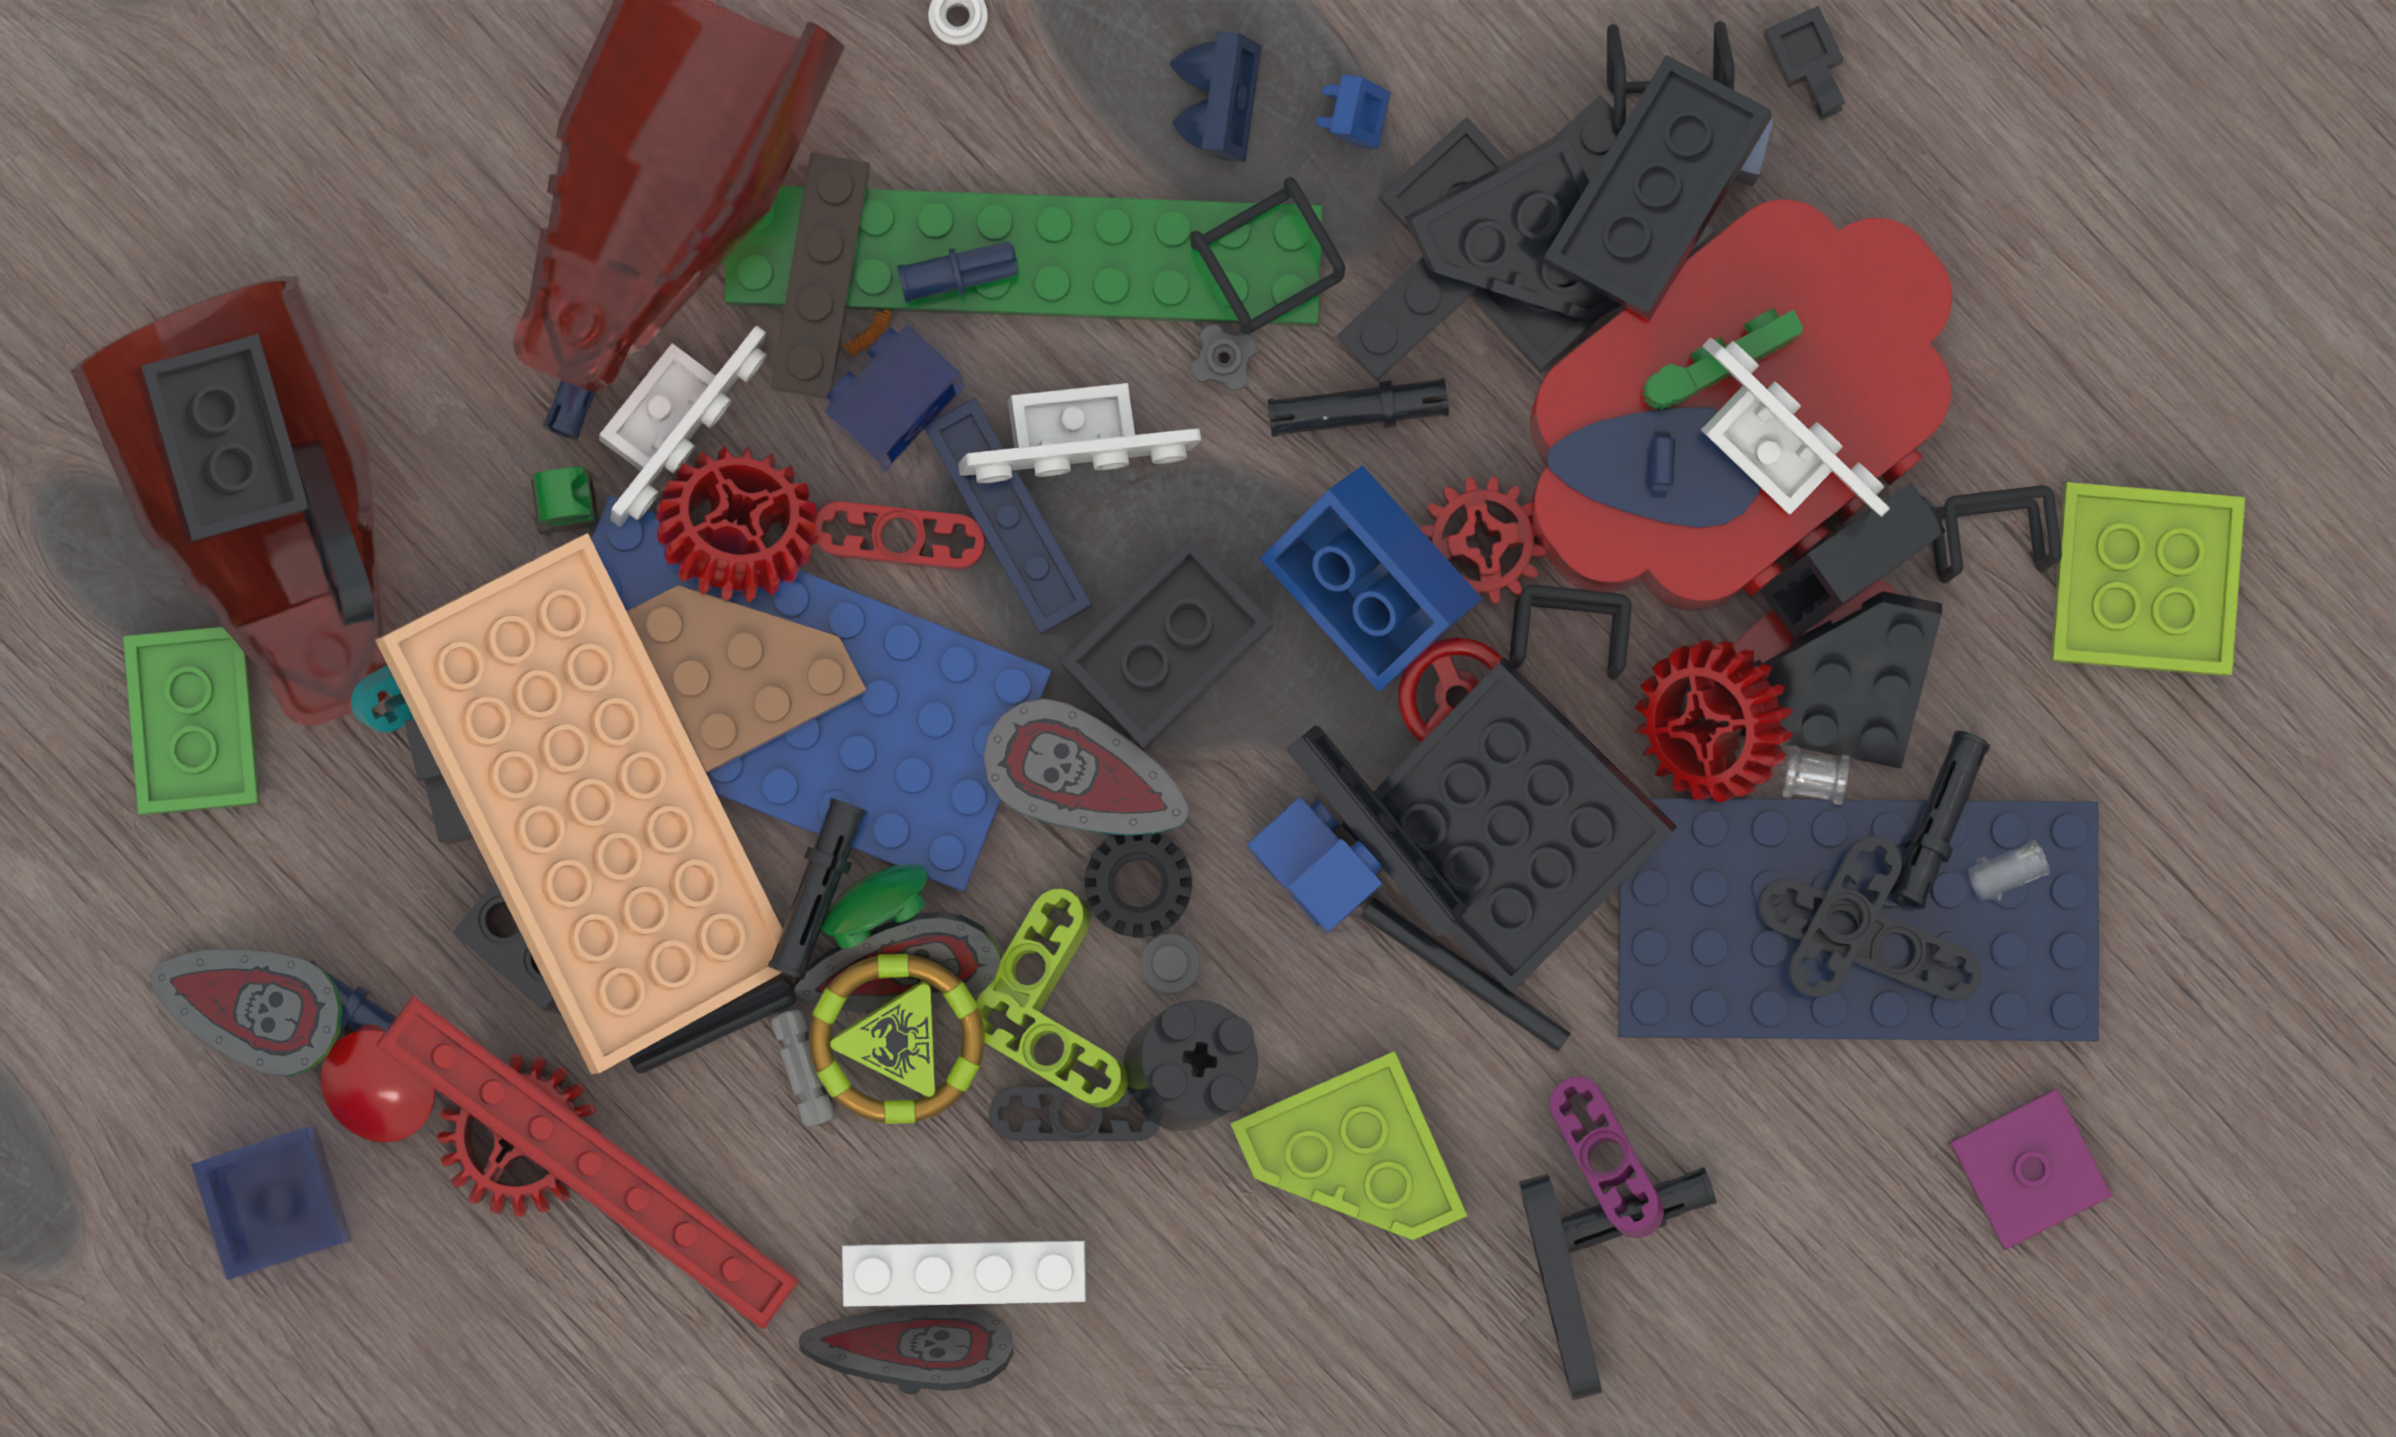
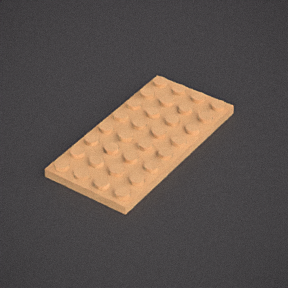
M588 533L578 536L375 639L591 1074L605 1071L782 973L768 967V963L772 960L783 929Z

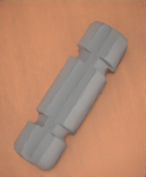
M794 1009L774 1016L771 1024L776 1040L783 1043L784 1049H781L780 1052L794 1096L799 1095L801 1103L797 1104L803 1123L806 1126L812 1127L830 1121L834 1118V1110L829 1094L824 1095L822 1090L824 1085L815 1073L810 1055L809 1041L805 1037V1033L809 1031L803 1013L800 1010Z

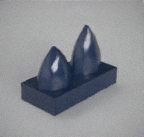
M1217 31L1216 41L1205 42L1191 47L1170 62L1172 69L1187 83L1201 90L1209 91L1208 100L1191 105L1172 121L1173 126L1185 141L1223 160L1246 162L1262 45L1240 33Z

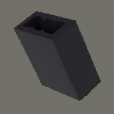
M1909 483L1883 501L1890 509L1882 517L1873 510H1870L1809 552L1760 590L1794 639L1895 570L1946 532L1937 518L1933 505L1928 499L1918 493L1912 483Z

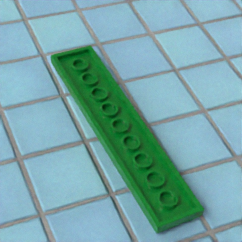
M729 184L724 299L726 305L785 307L805 187ZM867 189L847 309L1240 323L1199 251L1191 248L1190 235L1193 231H1200L1203 235L1257 203ZM1279 204L1209 244L1251 319L1320 280L1321 246L1296 204ZM1311 205L1322 224V205ZM1003 242L1012 243L1019 266L1016 276L964 288V295H959L958 290L915 299L909 303L905 302L897 265H907L949 255L950 248H955V252L960 253ZM1319 295L1268 324L1318 326Z

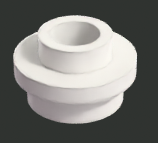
M932 0L928 11V19L933 33L941 41L949 45L962 46L972 43L981 36L987 25L988 13L984 0ZM955 7L965 8L970 14L968 22L960 27L951 25L947 21V15L951 9Z

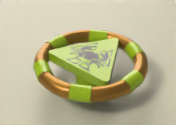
M908 953L879 954L878 956L859 961L841 972L826 986L812 1012L813 1015L809 1029V1048L815 1073L831 1097L847 1110L871 1121L885 1124L916 1123L933 1117L953 1105L968 1090L981 1066L980 1063L984 1050V1027L978 1004L962 980L945 967L927 958ZM910 976L923 980L831 1038L832 1025L848 995L862 984L876 978ZM930 984L942 992L944 998L960 1020L962 1029L961 1054L958 1056L945 1083L936 1090ZM832 1049L925 1095V1097L917 1100L881 1101L861 1093L851 1085L834 1059Z

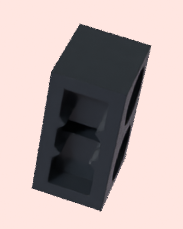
M495 882L453 933L542 1010L550 1012L556 1003L537 968L536 962L520 930L510 937L500 938L491 927L493 912L499 906L506 904Z

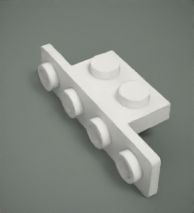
M756 325L716 376L673 343L668 347L599 434V440L641 471L612 507L610 521L621 527L630 515L638 521L647 512L659 494V491L653 488V486L666 469L673 474L677 473L682 463L685 464L695 449V445L689 441L702 424L711 429L718 422L732 401L726 396V393L738 378L747 383L765 361L768 354L761 350L766 337L764 330Z
M1711 337L1702 347L1743 386L1701 431L1781 508L1790 515L1833 472L1879 516L1882 517L1890 509L1877 496L1884 488L1883 484L1859 462L1850 470L1836 456L1843 446L1818 422L1810 429L1803 425L1794 416L1801 405L1775 381L1766 389L1752 375L1759 365L1740 346L1732 341L1724 348Z
M1128 383L1011 395L1007 401L1014 448L968 453L958 463L960 476L976 475L978 483H993L1012 478V470L1034 468L1035 476L1047 477L1068 473L1071 471L1070 464L1093 462L1094 470H1111L1129 465L1128 458L1151 455L1153 464L1173 463L1187 459L1186 451L1193 450L1201 442L1200 429L1195 428L1135 435Z

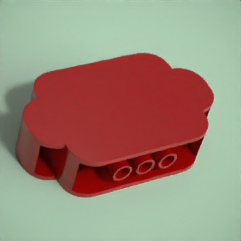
M1781 199L1759 204L1742 215L1685 261L1650 320L1626 308L1550 370L1542 382L1531 409L1530 431L1534 446L1547 464L1546 458L1550 448L1576 430L1606 419L1654 411L1653 407L1648 408L1649 405L1647 402L1644 403L1645 397L1642 396L1644 393L1642 388L1645 387L1644 384L1648 381L1647 378L1653 376V372L1659 373V369L1668 364L1687 368L1694 364L1690 354L1702 347L1710 337L1713 340L1722 337L1727 346L1732 341L1735 342L1748 335L1743 325L1762 313L1775 308L1778 315L1782 316L1794 309L1803 326L1802 334L1794 342L1757 361L1756 363L1759 367L1752 375L1766 389L1775 381L1801 405L1794 416L1808 429L1816 422L1826 429L1843 446L1836 456L1850 470L1859 462L1876 479L1883 478L1890 486L1923 458V455L1917 448L1941 425L1950 405L1951 382L1944 361L1931 345L1944 328L1951 311L1952 288L1950 279L1943 264L1924 240L1912 229L1897 221L1884 218H1868L1853 222L1838 231L1823 213L1806 203ZM1731 375L1678 405H1671L1669 407H1708L1720 410L1743 385ZM1547 466L1532 494L1530 503L1534 502V507L1529 520L1536 534L1534 538L1535 543L1544 547L1547 551L1545 556L1564 579L1583 590L1615 592L1628 588L1641 580L1645 587L1663 603L1680 610L1703 611L1725 603L1742 589L1745 590L1749 597H1752L1784 570L1777 562L1779 559L1790 552L1798 560L1830 533L1824 525L1825 522L1836 514L1841 522L1844 523L1866 504L1831 472L1790 515L1760 487L1759 494L1744 514L1722 526L1693 528L1661 523L1592 501L1568 487Z

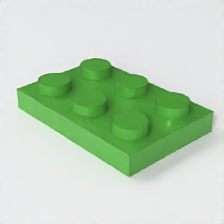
M236 625L123 636L138 815L261 804L246 627Z

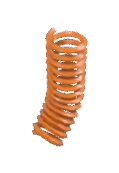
M884 309V312L875 311L879 315H874L875 318H873L874 321H872L871 326L865 330V333L861 332V335L858 334V338L854 336V340L850 339V341H847V344L843 343L845 350L855 357V354L862 352V349L866 350V347L869 348L870 345L873 346V343H877L876 338L881 340L880 335L883 336V331H887L886 327H889L891 311Z

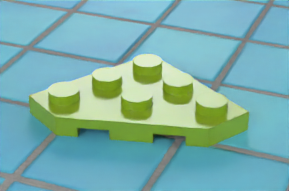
M1395 1051L1230 1123L1254 1179L1410 1240L1420 1238L1467 1217L1463 1204Z

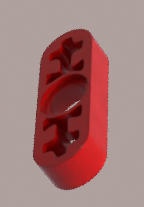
M836 501L823 506L817 512L814 523L816 528H818L816 542L825 553L839 558L949 570H966L976 565L985 551V536L980 526L971 517L961 514ZM844 513L847 514L849 525L867 528L865 516H878L872 528L874 550H862L866 540L862 536L849 535L845 537L843 545H833L832 535L823 532L825 523H835L837 514ZM896 519L909 521L915 527L917 534L914 545L908 551L902 553L888 550L882 542L884 527ZM924 522L937 523L933 530V534L937 536L949 537L953 535L955 527H965L967 538L975 540L974 549H964L962 558L955 559L951 557L952 554L949 547L932 544L933 557L920 556L925 548L927 538Z

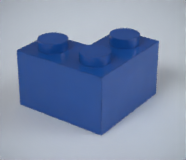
M1299 797L1252 839L1246 848L1327 936L1380 888L1382 882L1375 875L1381 870L1382 866L1360 841H1357L1350 848L1343 839L1339 840L1333 832L1341 825L1318 799L1308 806Z

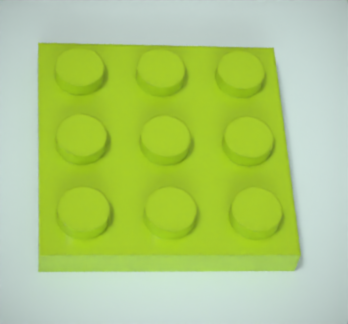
M2066 482L2063 485L2060 524L2062 558L2057 564L2050 662L2231 676L2233 671L2245 497Z

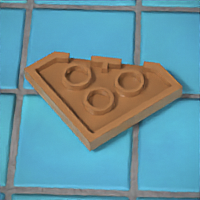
M679 585L626 611L706 773H710L868 692L839 636L729 601L724 602L723 599L714 596L701 595L698 591Z

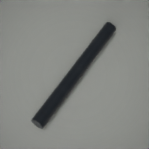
M1375 897L1361 915L1363 919L1555 1051L1559 1052L1570 1036V1031L1516 994L1511 993L1506 987Z

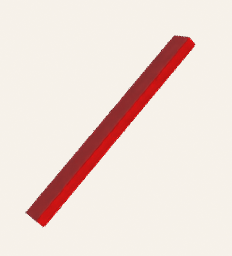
M415 996L410 997L376 1043V1046L759 1328L765 1329L799 1280Z

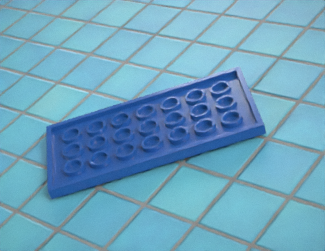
M609 495L591 540L625 610L628 611L677 585L700 592L698 589L699 578L695 577L681 583V579L678 576L680 564L667 565L664 558L666 546L659 545L656 537L657 528L660 525L656 519V513L647 510L638 521L630 515L625 523L618 527L610 521L611 509L618 501V498ZM800 570L792 585L780 580L779 590L775 592L773 597L761 587H757L756 597L749 603L741 590H733V595L728 600L729 602L839 636L868 692L726 765L706 773L715 793L818 835L830 806L829 801L831 798L864 809L867 813L861 822L852 846L853 849L896 866L909 863L920 864L927 870L929 879L965 893L1001 802L988 782L984 754L988 735L1002 715L1020 703L1042 699L1052 670ZM712 586L705 593L723 599L721 588Z

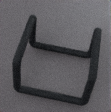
M1718 21L1714 25L1713 80L1734 90V60L1727 28L1723 21ZM1611 24L1607 28V87L1614 93V127L1617 132H1620L1626 122V94L1643 93L1650 81L1626 82V65L1619 28L1617 25Z
M1287 177L1284 180V188L1205 234L1202 235L1200 231H1193L1190 235L1191 248L1199 251L1238 318L1240 332L1244 335L1258 330L1344 279L1345 264L1293 177ZM1292 197L1331 263L1333 273L1251 319L1209 244Z
M2039 485L1949 497L1944 507L1935 509L1937 518L1942 526V519L1945 518L1951 566L1948 567L1943 533L1933 541L1939 581L1941 583H1948L1963 570L1957 517L2027 509L2036 569L2043 572L2058 563L2062 558L2055 496L2051 488ZM2043 497L2050 553L2046 556L2039 506L2033 498Z
M1534 584L1524 587L1515 603L1509 662L1516 669L1520 668L1526 658L1531 606L1613 615L1607 676L1612 680L1618 678L1626 666L1632 608L1629 597L1621 593Z

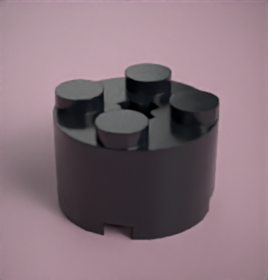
M1190 1000L1167 1008L1148 1021L1132 1037L1127 1046L1123 1065L1127 1072V1090L1129 1095L1132 1094L1136 1102L1143 1109L1141 1112L1150 1121L1161 1127L1176 1131H1190L1213 1123L1239 1107L1247 1098L1255 1083L1258 1071V1054L1251 1025L1244 1018L1238 1017L1226 1007L1210 1001ZM1188 1056L1191 1058L1192 1064L1197 1066L1198 1074L1192 1075V1065L1183 1062V1057Z

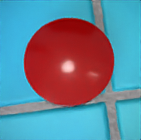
M363 1025L355 1032L347 1034L333 1045L330 1053L325 1057L321 1068L320 1081L324 1100L338 1122L357 1136L377 1142L402 1140L418 1131L429 1118L434 1106L435 1089L376 1046V1043L385 1031L376 1025Z

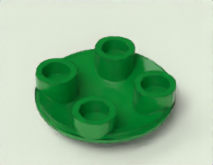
M909 863L884 868L860 879L841 893L831 904L825 922L821 927L822 931L826 935L834 937L840 948L847 949L863 942L871 934L872 928L891 918L898 923L909 920L925 906L920 893L927 882V870L920 864Z

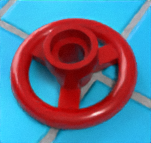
M1446 638L1436 641L1404 670L1399 683L1398 704L1402 719L1416 740L1421 743L1457 706L1452 704L1447 698V691L1451 687L1459 685L1466 688L1470 693L1480 682L1478 677L1471 671L1456 669L1450 656L1463 655L1474 658L1491 671L1503 659L1493 648L1469 638ZM1433 664L1439 677L1435 688V701L1438 708L1428 722L1425 723L1417 708L1416 690L1422 674Z

